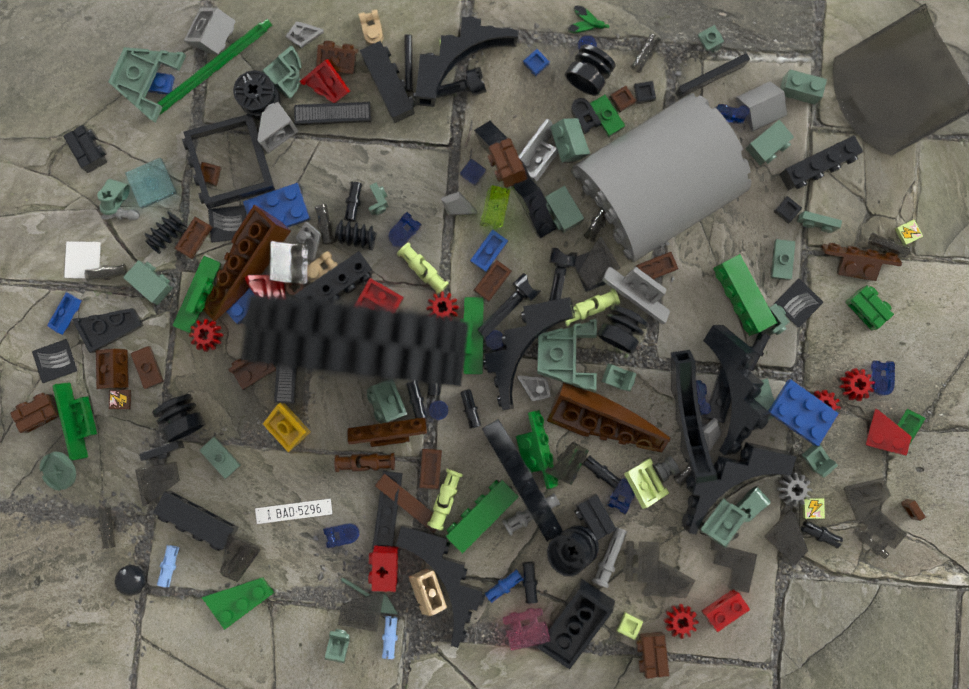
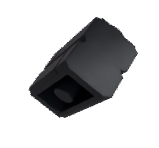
M81 125L63 136L81 169L85 172L90 173L108 162L105 158L107 153L102 145L97 144L96 139L98 137L93 129H88Z
M596 493L575 504L577 509L574 512L579 521L584 520L587 525L585 528H588L597 540L616 530Z

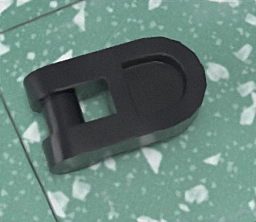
M577 98L573 101L571 112L574 118L579 119L583 134L590 132L591 128H597L601 125L599 117L587 99ZM589 115L591 120L586 123L584 118Z

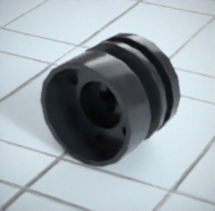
M584 44L579 49V53L576 54L575 61L571 62L565 72V77L571 85L581 92L597 96L606 83L605 79L610 77L616 64L603 50Z
M256 70L247 71L235 81L233 88L234 98L246 114H252L253 119L261 120V115L268 105L277 102L280 104L281 102L279 92L269 76L263 72Z
M612 305L610 309L612 314H607L606 318L613 324L603 323L597 336L615 348L633 354L639 344V341L633 334L642 336L644 332L640 328L646 329L648 322L627 308Z
M191 394L171 398L152 411L154 418L160 417L156 420L157 424L168 423L161 430L167 443L182 439L205 426L200 412L190 414L196 407L195 403H190L193 400Z
M573 525L557 535L549 543L547 548L548 561L557 573L573 577L581 573L597 558L599 551L598 541L588 528Z

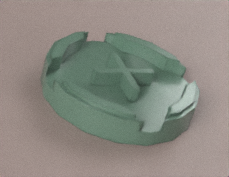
M52 452L42 458L40 472L43 471L44 476L42 478L49 487L54 490H65L74 484L76 469L67 455L61 452Z

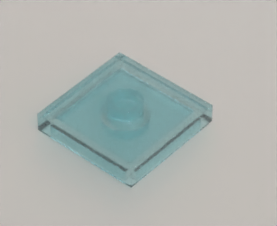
M161 158L125 173L139 207L142 209L177 194Z

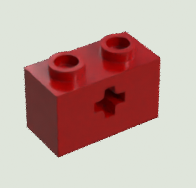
M374 546L373 552L369 553V565H372V572L369 571L368 583L372 584V591L396 592L398 582V547Z
M732 589L701 612L716 632H719L747 613L750 608L740 593Z

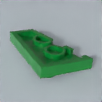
M264 577L203 596L202 599L225 630L274 594Z

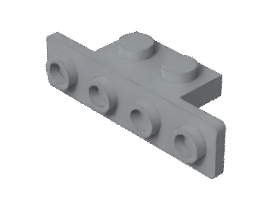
M546 119L540 125L536 134L528 141L521 154L518 155L525 164L530 178L535 182L539 180L559 153L556 147L546 143L552 135L550 126L553 124L549 119Z
M611 267L607 268L602 278L607 285L618 291L661 324L666 323L670 310L660 304L658 300L665 295L667 289L637 267L626 277Z

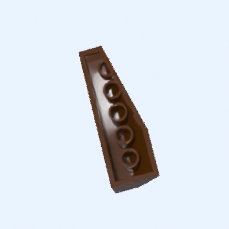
M253 205L234 234L231 241L233 246L230 253L226 252L224 267L218 271L216 276V286H213L205 302L203 311L213 321H216L246 293L250 287L245 281V277L248 275H261L291 232L280 220L257 205Z
M564 382L556 395L547 418L548 422L582 436L589 437V435H594L604 441H607L608 438L619 441L618 444L623 445L629 443L636 444L637 448L660 453L663 452L671 438L653 424L622 405L600 394Z

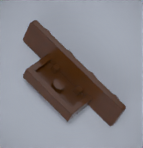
M836 243L822 244L821 246L825 254L841 257L837 274L842 276L877 281L882 264L902 266V261L898 258V255L890 252L881 254L872 249L863 251L854 246H848V248L840 247Z
M426 418L348 428L347 441L349 445L370 442L371 447L410 442L409 436L427 433Z

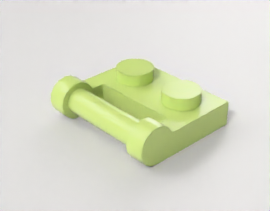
M651 458L644 460L624 473L642 509L649 507L669 494L667 488H664L652 466L653 461Z

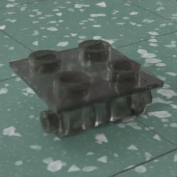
M271 241L269 281L307 284L308 246H306V243H298L297 245Z

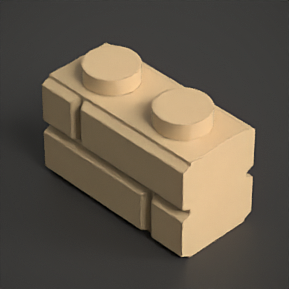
M424 569L409 576L422 614L432 616L447 608L434 570Z

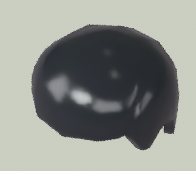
M135 565L122 567L114 579L116 590L126 596H134L141 593L146 584L144 571Z

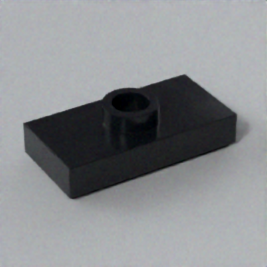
M174 441L142 452L139 456L141 461H148L158 457V460L170 457L169 453L185 447L183 441Z

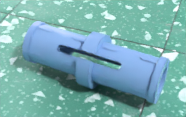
M173 545L166 546L163 562L160 563L161 570L157 582L158 586L170 587L173 570H176L175 563L179 547Z
M392 616L385 617V631L382 635V640H384L382 658L384 659L386 657L394 659L395 641L398 639V635H396L398 617L395 616L393 618Z

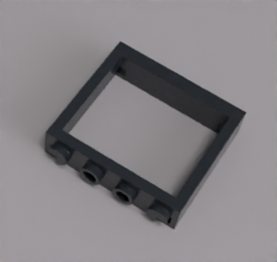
M252 114L183 131L185 138L182 139L185 150H189L190 156L187 157L190 167L194 168L196 172L193 175L194 182L201 189V193H198L201 204L205 203L208 209L275 190L262 145L257 140L258 132ZM247 126L264 182L210 197L193 140Z

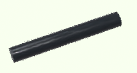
M406 34L404 35L405 84L408 88L406 92H412V35Z

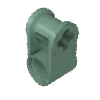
M108 179L97 194L98 200L101 202L99 206L100 212L105 215L116 213L129 196V184Z
M755 486L735 506L746 510L745 513L748 514V518L745 522H750L771 501Z

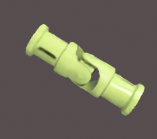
M409 242L406 243L397 252V255L401 256L408 263V267L415 271L425 284L428 283L436 291L435 294L439 295L449 285V282H445L437 274L438 271L425 261L421 254H417L410 247L411 244Z
M612 288L608 293L601 296L596 295L584 302L575 304V307H573L575 318L564 321L565 325L569 326L570 323L576 320H584L588 316L603 312L605 308L614 304L619 305L620 299L616 290Z
M451 469L446 470L447 475L444 484H441L440 493L433 506L434 512L431 521L427 523L428 526L442 531L444 530L443 524L446 516L449 515L454 502L453 496L458 491L456 488L459 479L463 476L462 473ZM439 502H440L441 504H446V505H448V507H447V508L442 507V506L439 504Z

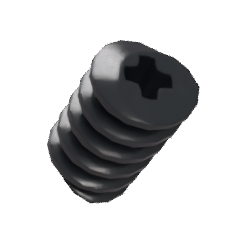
M169 211L167 212L169 219L161 217L163 224L156 222L157 230L152 227L150 228L152 235L144 234L147 239L145 242L158 254L161 253L159 247L166 249L165 242L171 244V237H178L176 231L183 233L182 226L188 228L175 214Z
M341 219L336 227L334 243L338 240L339 244L342 245L346 241L347 246H351L353 243L356 248L361 244L362 249H366L369 245V250L372 251L375 246L377 232H374L373 226L366 230L365 224H363L361 229H359L358 223L351 227L350 221L344 226Z

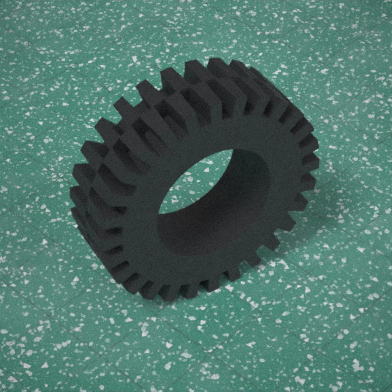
M249 295L241 361L338 374L461 387L469 324L468 322L449 317H439L437 315L416 313L408 310H392L387 307L365 306V304H347L332 300L321 301L303 297L300 299L290 296Z

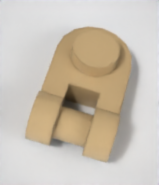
M377 9L372 10V13H359L366 42L369 45L378 41L382 42L383 32ZM374 20V25H367L368 21Z
M327 251L305 268L304 276L312 283L338 264L337 262L334 263L332 255ZM324 263H326V265L328 266V268L325 270H323L321 267V265Z

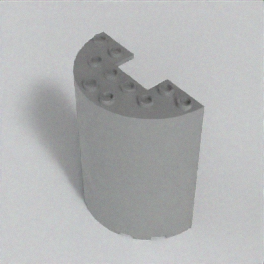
M694 93L688 94L572 166L571 170L575 179H579L583 184L582 189L587 196L590 195L592 199L594 198L598 207L604 209L607 221L615 226L613 230L615 241L618 244L621 243L624 248V255L628 260L631 259L633 263L746 193L751 187V179L747 175L751 172L749 163L746 159L742 158L741 151L743 148L736 134L723 115L716 108L711 109L709 107L707 99L702 96L695 97Z

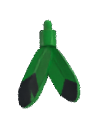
M574 6L576 15L583 21L570 25L568 28L569 32L581 33L594 28H609L608 24L597 20L583 6Z

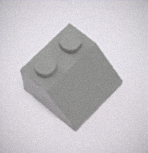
M200 8L184 42L207 53L219 54L225 48L227 37L234 30L235 20L218 8Z
M279 102L268 105L261 115L257 140L267 153H270L299 132Z

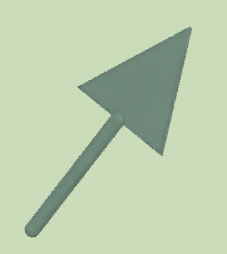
M341 579L342 582L372 600L366 609L367 612L398 614L384 591H377L376 595L372 596L347 579Z

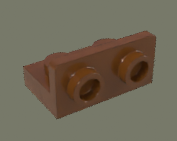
M324 40V43L318 44L316 67L328 59L337 72L354 74L356 54L359 49L354 48L352 44L343 43L342 46H337L333 41Z
M127 349L96 350V389L128 388Z
M240 358L231 363L232 367L228 369L230 373H233L242 390H245L276 371V366L244 362Z

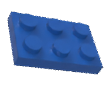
M298 183L243 201L247 215L253 205H257L280 220L287 227L311 220Z
M787 380L768 410L771 416L814 446L820 445L839 414L793 380Z

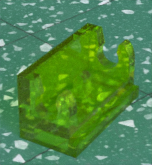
M491 185L488 188L480 226H493V229L503 227L510 189Z

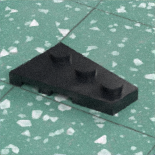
M133 308L72 319L89 353H94L96 350H100L144 326L136 310Z

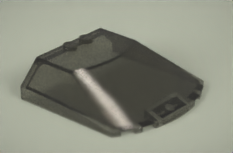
M926 3L834 58V89L844 117L865 142L889 156L895 155L969 114V84L935 28Z

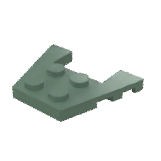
M124 47L108 82L151 121L156 123L163 107L145 99L160 64L179 71L186 55L183 52L172 53L163 50L150 51L149 49Z
M592 319L583 324H574L573 327L566 329L560 328L541 334L538 337L537 374L596 393L597 373H576V338H596L597 319Z

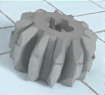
M792 473L791 476L784 475L785 480H779L782 487H777L778 491H782L779 498H785V504L791 503L795 507L798 503L804 505V498L810 499L807 492L813 491L812 488H807L811 482L805 480L804 475L798 476L797 473ZM792 487H797V492H792Z

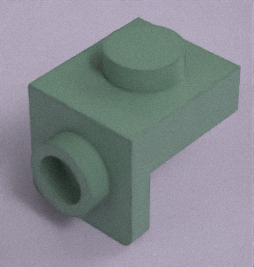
M715 25L698 35L705 50H711L712 53L718 51L724 42L722 35L718 32Z
M377 183L370 185V188L378 203L368 209L371 215H380L389 207L385 200L387 194L383 186L378 187Z
M775 303L769 306V309L777 323L775 327L767 332L769 335L781 334L787 329L785 326L790 323L785 316V310Z
M607 364L601 382L630 392L635 383L636 373Z
M812 445L802 454L811 470L823 478L838 466L835 461L828 457L821 445Z
M336 629L335 632L330 631L325 660L345 663L350 642V635L346 631Z

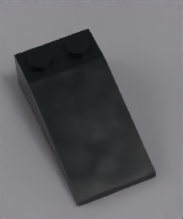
M581 579L538 643L537 648L570 670L613 613L615 600Z

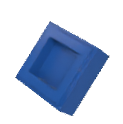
M538 49L523 60V64L535 77L550 64Z

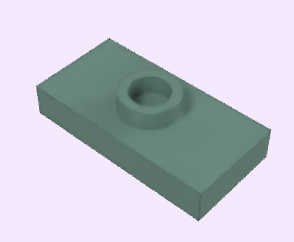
M774 240L771 278L792 279L796 241Z
M216 437L209 440L199 450L225 479L241 466Z

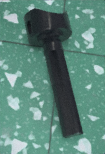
M477 67L467 70L466 79L440 86L436 98L463 92L468 89L471 91L472 96L486 93L485 84L481 81L483 77L481 68ZM414 93L413 96L416 102V93Z
M552 248L549 262L554 264L556 268L549 301L561 299L566 268L575 267L577 252L565 255L559 248Z
M522 273L513 283L516 292L477 329L484 338L505 319L523 298L531 302L541 292V290L533 289L530 286L526 274Z

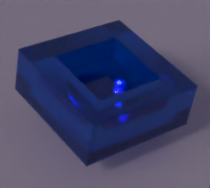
M471 158L460 172V176L476 186L485 174L486 169Z

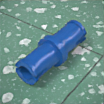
M516 569L506 578L498 580V584L486 591L485 595L493 603L504 593L508 594L512 587L524 579Z

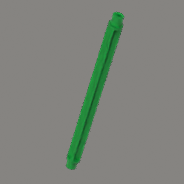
M268 19L262 23L259 22L244 36L240 37L158 101L157 104L163 107L160 115L237 56L252 42L265 34L273 26Z

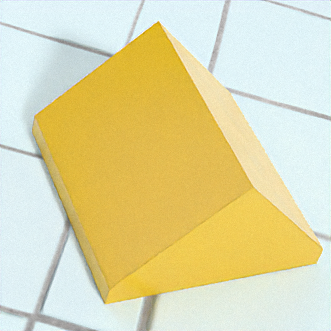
M279 403L263 423L266 429L288 453L311 433L285 403Z

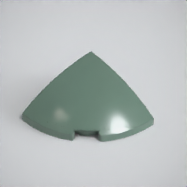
M291 45L261 72L269 76L274 86L290 99L300 85L299 69L302 67L299 56Z

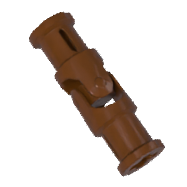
M378 453L371 455L352 454L345 457L335 455V472L340 470H352V472L367 471L370 468L374 471L384 468L395 470V453L390 455H378ZM359 458H360L359 463H360V465H361V468H358V465H357Z

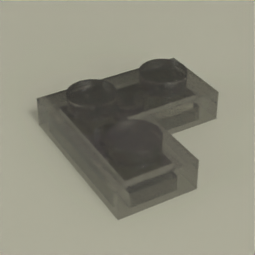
M717 544L713 563L732 568L728 588L749 593L757 554L728 546L724 548Z

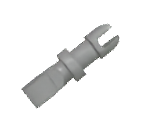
M119 208L116 213L112 215L103 214L101 218L110 219L116 217L120 220L123 218L137 220L140 214L137 210L130 209L128 211Z

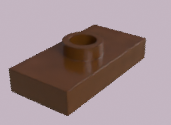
M195 216L174 249L193 259L213 227Z
M672 252L635 266L653 280L678 270Z
M496 260L473 291L490 302L512 271Z
M151 346L130 353L144 389L164 382Z
M422 448L419 488L439 489L442 450Z

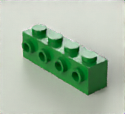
M741 254L713 268L716 278L721 282L725 295L730 299L734 312L739 316L743 329L749 336L757 334L777 323Z
M496 479L488 487L490 491L486 495L482 493L474 501L476 505L472 509L468 507L460 515L462 519L457 524L453 522L446 529L448 532L446 538L462 554L519 497L502 479L500 481Z

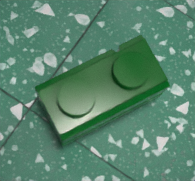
M868 285L861 287L845 301L871 331L879 329L894 315L890 304L882 301L878 297L877 290Z

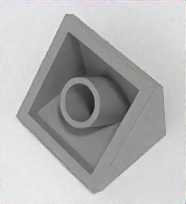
M772 82L765 83L736 97L752 131L787 115L785 93Z

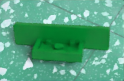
M203 256L175 318L174 327L188 333L192 332L191 326H195L200 312L205 307L207 296L213 289V283L222 265L220 262Z
M482 297L464 298V319L460 320L469 324L463 368L464 374H483V336L477 331L483 324L484 299Z
M71 383L54 384L52 387L69 459L74 461L87 458L88 454L84 438L97 434L89 397L74 399Z
M540 410L529 412L528 417L532 432L516 436L520 456L530 473L542 470L546 489H551L558 486V474L554 469V458L550 452L549 438L545 433L543 425L544 418Z

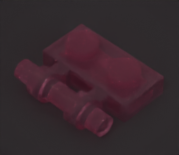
M533 607L528 608L525 612L521 613L512 612L509 616L503 617L504 624L512 623L514 628L506 631L511 651L550 642L546 621L540 623L537 621V617L543 615L541 607L536 609ZM529 619L530 625L521 627L520 621Z

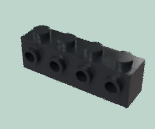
M378 41L361 49L360 53L394 124L414 115L413 107H416L412 96L408 97L405 92L408 88L404 80H400L397 75L400 72L396 63H391L389 59L391 53L387 45L383 47L381 41Z
M855 135L786 168L779 175L788 191L795 187L798 190L806 186L807 181L811 179L817 181L825 176L824 173L828 171L833 173L842 168V164L847 163L849 165L857 161V156L863 153V150Z
M358 251L296 293L295 296L300 299L303 297L321 301H339V296L345 292L346 294L351 293L356 289L358 283L361 281L365 283L372 278L374 271L360 251Z
M171 490L163 493L153 512L158 515L157 518L165 523L171 522L177 530L193 534L192 537L194 539L210 543L209 546L217 551L225 550L229 547L239 528Z

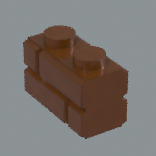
M511 138L489 146L490 155H487L491 167L495 166L497 169L494 173L498 183L502 181L504 187L507 188L515 185V183L526 180L525 169Z
M40 393L33 397V401L29 403L23 402L15 406L16 410L10 412V415L20 433H29L59 417L54 395Z
M651 632L639 634V640H636L637 652H641V660H638L639 672L643 673L647 679L668 677L669 667L664 633Z

